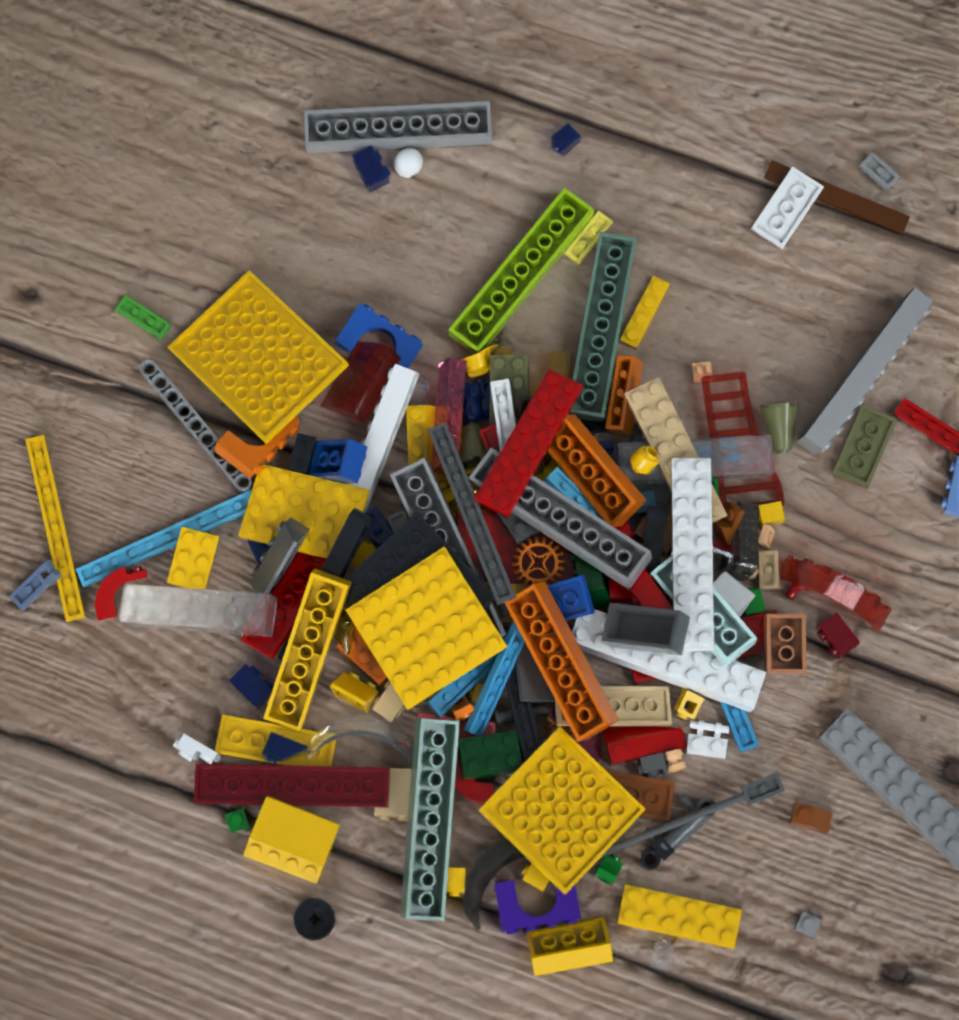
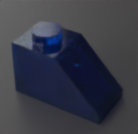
M271 732L262 754L266 757V761L276 764L277 761L283 763L307 753L309 748L306 745Z

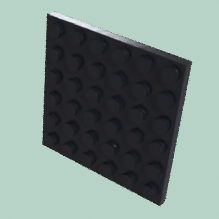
M416 512L346 578V580L352 581L344 606L346 608L351 607L443 547H446L484 609L495 598L490 588L420 513Z

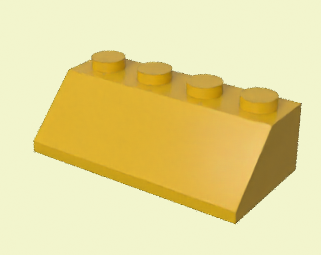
M604 917L580 921L575 924H564L551 928L526 931L535 976L613 961L611 943Z

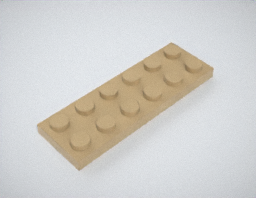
M601 686L619 721L611 726L672 725L669 686ZM555 700L557 726H569Z

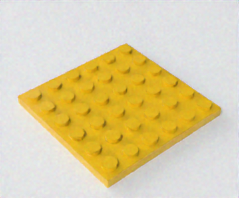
M446 547L441 548L346 609V612L407 710L508 647Z
M559 727L478 811L565 895L646 809L565 730Z

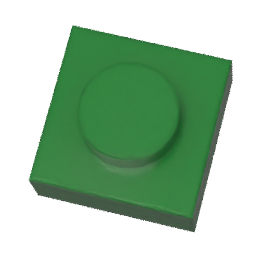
M244 808L225 814L231 834L250 828Z

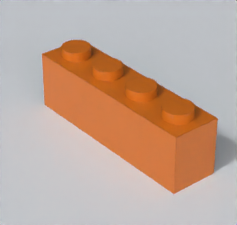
M617 355L605 427L614 435H632L635 416L624 393L640 386L643 362L636 356Z

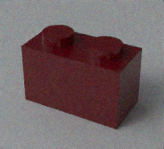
M837 612L816 628V634L820 640L826 641L830 646L828 648L830 653L839 659L860 644V641Z

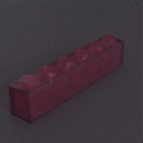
M449 357L439 363L434 426L446 422L457 452L460 455L467 361ZM433 444L431 467L434 473L445 475Z

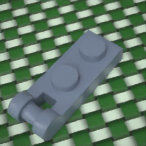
M47 560L10 597L18 608L24 611L53 582L60 579L62 574L54 569V564L51 560ZM48 572L49 575L45 578L44 574Z

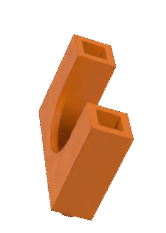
M295 416L267 444L260 446L249 445L228 430L216 442L215 452L251 479L254 474L258 475L264 468L263 464L267 461H272L278 449L282 450L286 446L287 440L291 436L294 437L298 433L300 419Z

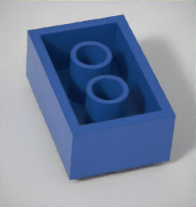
M351 439L316 441L307 475L344 484L358 483L368 446Z

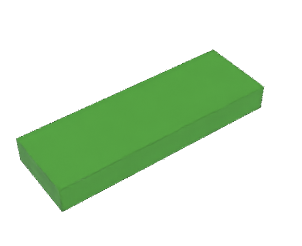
M126 294L115 308L117 313L161 341L172 327L171 323Z

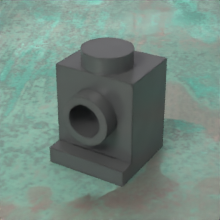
M663 752L641 757L639 759L640 763H637L639 775L647 774L648 777L659 775V771H662V774H667L668 772Z

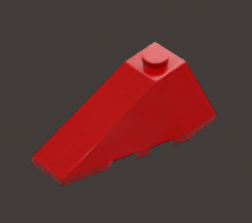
M609 726L602 730L611 766L638 760L645 756L687 748L682 728Z

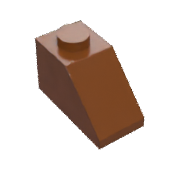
M795 803L789 824L828 833L832 813L817 807Z

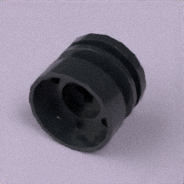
M318 898L307 899L302 902L295 910L293 917L297 932L305 939L312 941L321 940L328 936L335 924V913L331 905L325 900ZM314 913L321 919L316 925H312V921H309V917H313Z

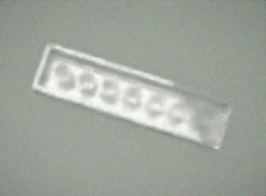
M771 435L690 439L699 458H711V478H718V480L771 477L774 474ZM647 442L617 444V465L633 484L666 482L659 465L647 475L635 473L631 468V455L639 447L649 446Z
M124 584L119 622L130 627L272 637L278 598L269 593Z

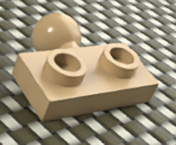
M778 550L759 551V567H756L754 564H748L743 569V574L747 579H754L759 575L761 591L780 590V552Z

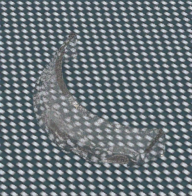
M367 715L349 716L336 720L320 730L311 740L306 760H310L321 747L338 738L364 735L375 737L391 744L406 757L412 766L414 742L401 728L385 719H377L374 716Z

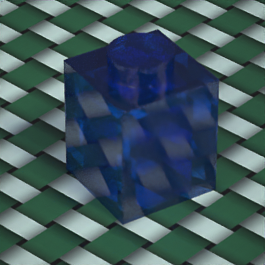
M569 123L551 137V147L556 153L560 152L563 157L580 143V135Z

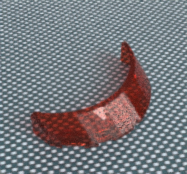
M787 555L780 569V580L803 586L839 603L865 620L877 632L881 630L892 610L890 606L880 602L881 598L877 594L867 591L862 584L828 566H820L810 559L804 558L799 560L793 555Z

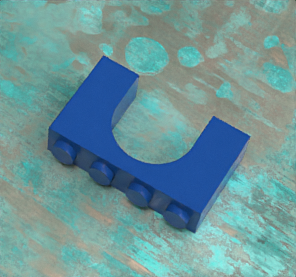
M359 304L335 340L334 345L350 354L364 334L370 331H381L392 339L395 348L394 356L383 371L382 376L389 379V370L395 364L409 368L424 345L421 343V340L415 335L410 336L405 333L406 330L403 327L391 324L386 316L374 313L373 308L369 305Z

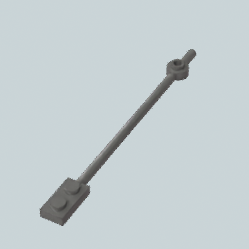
M778 772L741 786L742 793L614 843L601 857L744 800L747 805H751L781 793L785 790Z

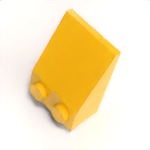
M352 672L349 674L342 673L330 686L334 696L368 714L374 700L379 695L378 690H376L377 686L369 681L366 684L359 680L360 677Z

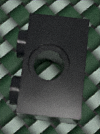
M297 433L288 466L289 471L308 474L317 441L316 437Z

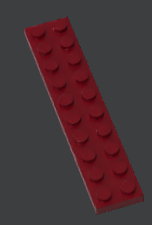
M195 764L193 803L263 805L266 796H270L293 806L389 808L390 768Z

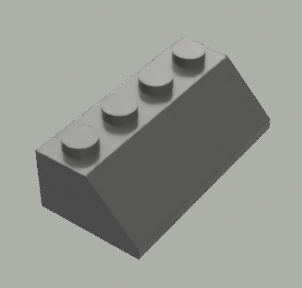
M292 517L286 522L282 521L277 528L279 532L277 537L273 536L268 544L270 546L269 551L263 553L260 558L261 565H257L251 574L253 579L250 584L262 603L270 596L282 579L310 530Z

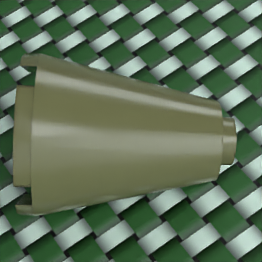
M794 402L795 406H791V403L768 404V408H765L764 404L760 405L772 450H776L777 454L788 453V449H792L799 402Z
M474 422L464 426L458 448V454L465 470L478 466L487 454L479 433L482 427Z

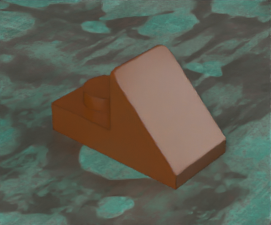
M728 501L725 506L727 517L712 523L716 536L727 545H730L745 511L734 502Z

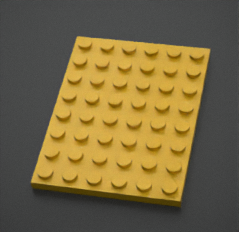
M250 270L167 347L265 444L277 435L349 366L342 356Z

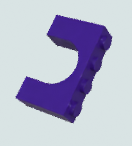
M514 880L494 883L502 932L506 931L507 935L519 933L518 929L526 928V931L538 930L540 925H546V928L556 927L558 922L564 921L566 925L575 924L577 919L581 918L575 885L565 895L555 886L556 904L554 908L546 915L531 916L525 913L518 904Z

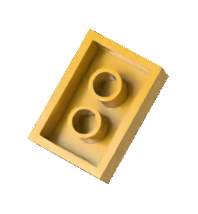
M181 527L167 583L205 593L220 537Z

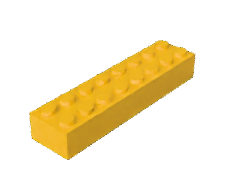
M317 569L311 572L263 719L297 731H301L304 727L352 581Z

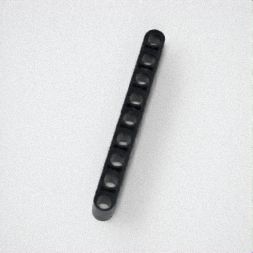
M357 508L350 512L321 571L344 578L372 523L373 517ZM290 635L279 652L278 659L281 661L283 660Z

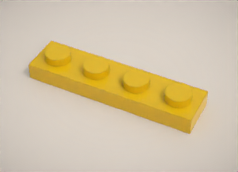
M653 275L619 342L637 350L670 283Z

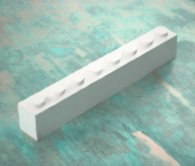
M397 364L389 370L388 383L382 388L381 401L375 406L374 419L369 422L367 437L361 442V444L368 446L361 470V477L358 483H347L348 485L369 489L370 494L364 513L367 512L420 375L416 371Z

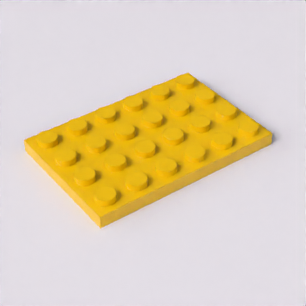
M263 464L264 468L256 475L238 536L243 539L269 544L273 536L277 537L279 533L277 528L282 521L286 522L292 517L310 529L297 552L327 559L350 512L354 508L362 512L365 511L370 494L369 489Z

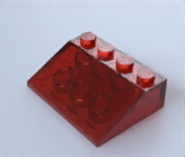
M358 341L346 360L349 366L337 376L321 407L365 423L381 395L382 388L388 383L389 370L395 364L398 365L401 357L388 346L375 342Z

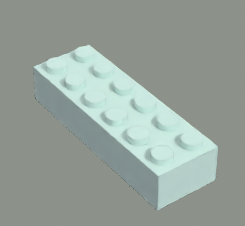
M672 555L650 573V577L673 606ZM713 587L714 651L712 653L726 668L756 643L757 637Z

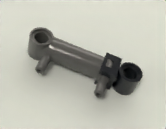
M685 794L679 798L689 809L685 815L700 810L702 804H715V801L711 798H703L696 805ZM715 812L668 830L660 838L657 836L649 838L653 843L650 847L652 850L645 851L640 857L641 867L646 871L655 870L661 860L664 862ZM651 855L655 858L656 862L653 866L645 863L646 856Z

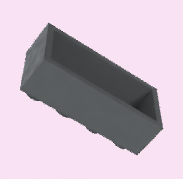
M610 603L601 641L615 648L682 656L690 617L680 610Z

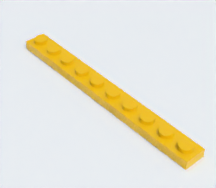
M44 435L28 438L25 441L54 569L62 574L61 578L57 580L65 620L70 622L86 618L46 438Z

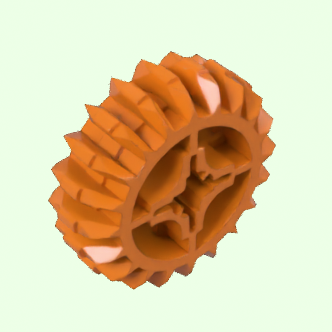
M535 537V543H532L531 539L528 538V546L522 542L521 546L524 549L516 548L520 555H513V558L517 559L518 562L512 563V566L519 567V569L514 570V574L519 572L522 574L517 579L520 581L524 577L526 580L523 585L525 586L528 584V581L532 582L531 585L545 582L549 585V580L553 584L556 583L553 576L561 577L557 570L563 571L564 568L558 565L565 562L563 559L558 560V557L563 555L562 552L557 554L555 552L559 549V546L557 545L552 548V540H550L548 545L545 544V537H543L542 543H539L538 537ZM542 547L548 551L538 556L531 548ZM527 553L531 559V565L524 571L522 559L524 554ZM531 555L538 558V560L546 556L542 562L545 571L538 567L531 569L535 564L534 558ZM553 555L555 566L552 573H550L545 566V562ZM535 570H539L546 577L534 579L528 575Z

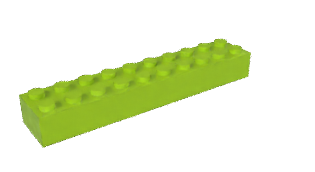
M564 187L448 329L449 337L473 355L486 349L592 219L594 209Z

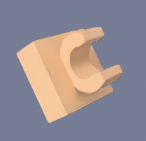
M711 361L692 363L693 383L713 381Z
M764 524L762 530L754 528L752 532L754 539L758 540L762 548L770 549L775 534L772 526Z

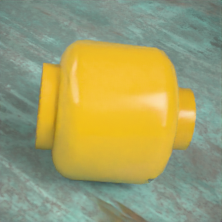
M651 446L639 447L630 457L632 470L638 474H649L659 463L658 452Z

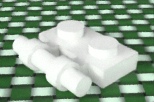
M691 720L690 728L697 729L696 735L688 734L686 754L725 759L728 739L720 738L721 733L729 734L730 726L722 725L719 722L712 724L705 723V720ZM703 730L713 731L714 737L703 736Z

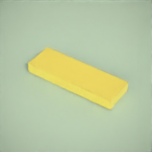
M598 210L567 248L564 255L580 265L597 244L599 233L606 232L613 224V221Z

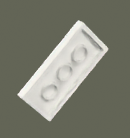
M792 167L751 230L780 249H783L824 186Z

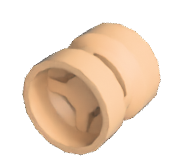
M682 749L663 753L664 759L668 764V773L687 768L685 762L682 761Z

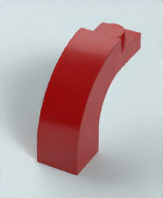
M125 565L115 569L104 578L95 598V610L98 621L117 617L114 602L117 589L124 583L147 578V569H142V566L131 568V572L127 573Z
M457 756L455 789L467 800L484 805L494 795V783H479L473 780L462 781Z

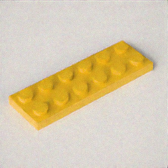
M222 714L215 752L220 755L282 766H332L337 735L305 729L297 731L283 725Z
M625 884L617 924L735 949L742 909Z

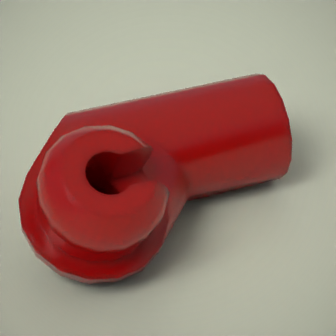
M808 578L796 580L792 583L785 596L794 600L800 590L811 591L813 583Z

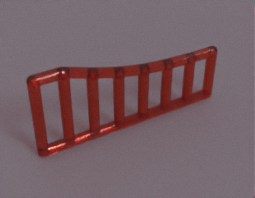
M741 371L703 376L701 383L715 477L718 478L719 499L724 509L727 504L726 495L775 489L776 500L740 504L738 506L746 512L758 510V505L781 501L783 507L785 501L782 483L767 456L757 430L746 373ZM739 379L740 391L711 394L709 383ZM742 398L744 409L713 412V401ZM744 416L747 418L749 427L716 431L715 420ZM751 435L755 444L754 446L719 450L718 439ZM758 453L763 462L762 464L722 468L720 457ZM767 471L772 480L771 482L725 487L723 476Z

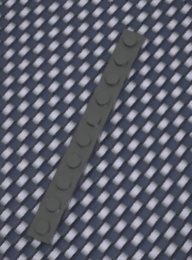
M445 422L429 428L428 432L496 603L500 605L513 600L516 596L478 502L474 501V491L447 424Z

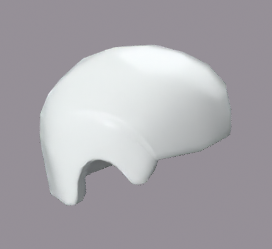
M405 148L395 157V171L402 177L410 178L412 175L420 172L424 163L423 157L418 150Z

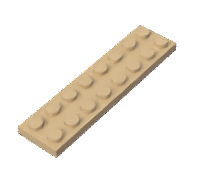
M658 377L624 393V396L648 445L658 452V465L672 492V458L699 457ZM711 483L712 523L727 517V513Z

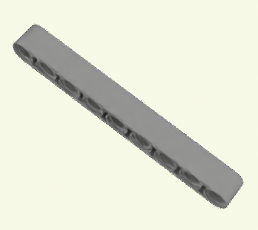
M153 360L143 361L140 365V371L145 380L233 486L242 494L252 490L253 482L238 469L233 473H228L227 469L233 465L224 458L217 459L215 457L217 454L215 446L219 439ZM153 367L154 371L152 373H145L147 368ZM160 381H165L166 384L164 387H157V384ZM177 395L176 401H168L170 396ZM184 409H188V410H189V414H188V415H186V416H181V415H180V413H181L182 410H184ZM196 423H200V424H201L200 429H198V430H193V429H192V426H193L194 424H196ZM207 437L213 438L211 444H204V440ZM242 480L249 481L246 487H240L239 483Z

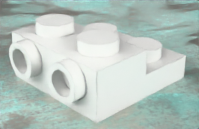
M183 734L182 737L179 736L173 745L179 750L178 754L190 762L192 759L198 761L200 757L209 764L213 762L218 764L222 758L217 752L186 734Z

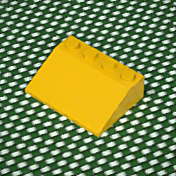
M432 405L407 406L408 464L410 465L426 458L429 460L436 478L446 476L428 429L446 422L458 452L464 428V408Z
M266 796L243 856L317 884L322 878L340 823Z

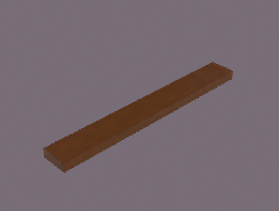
M771 160L764 179L780 185L791 168ZM807 175L824 186L816 200L903 235L910 216Z

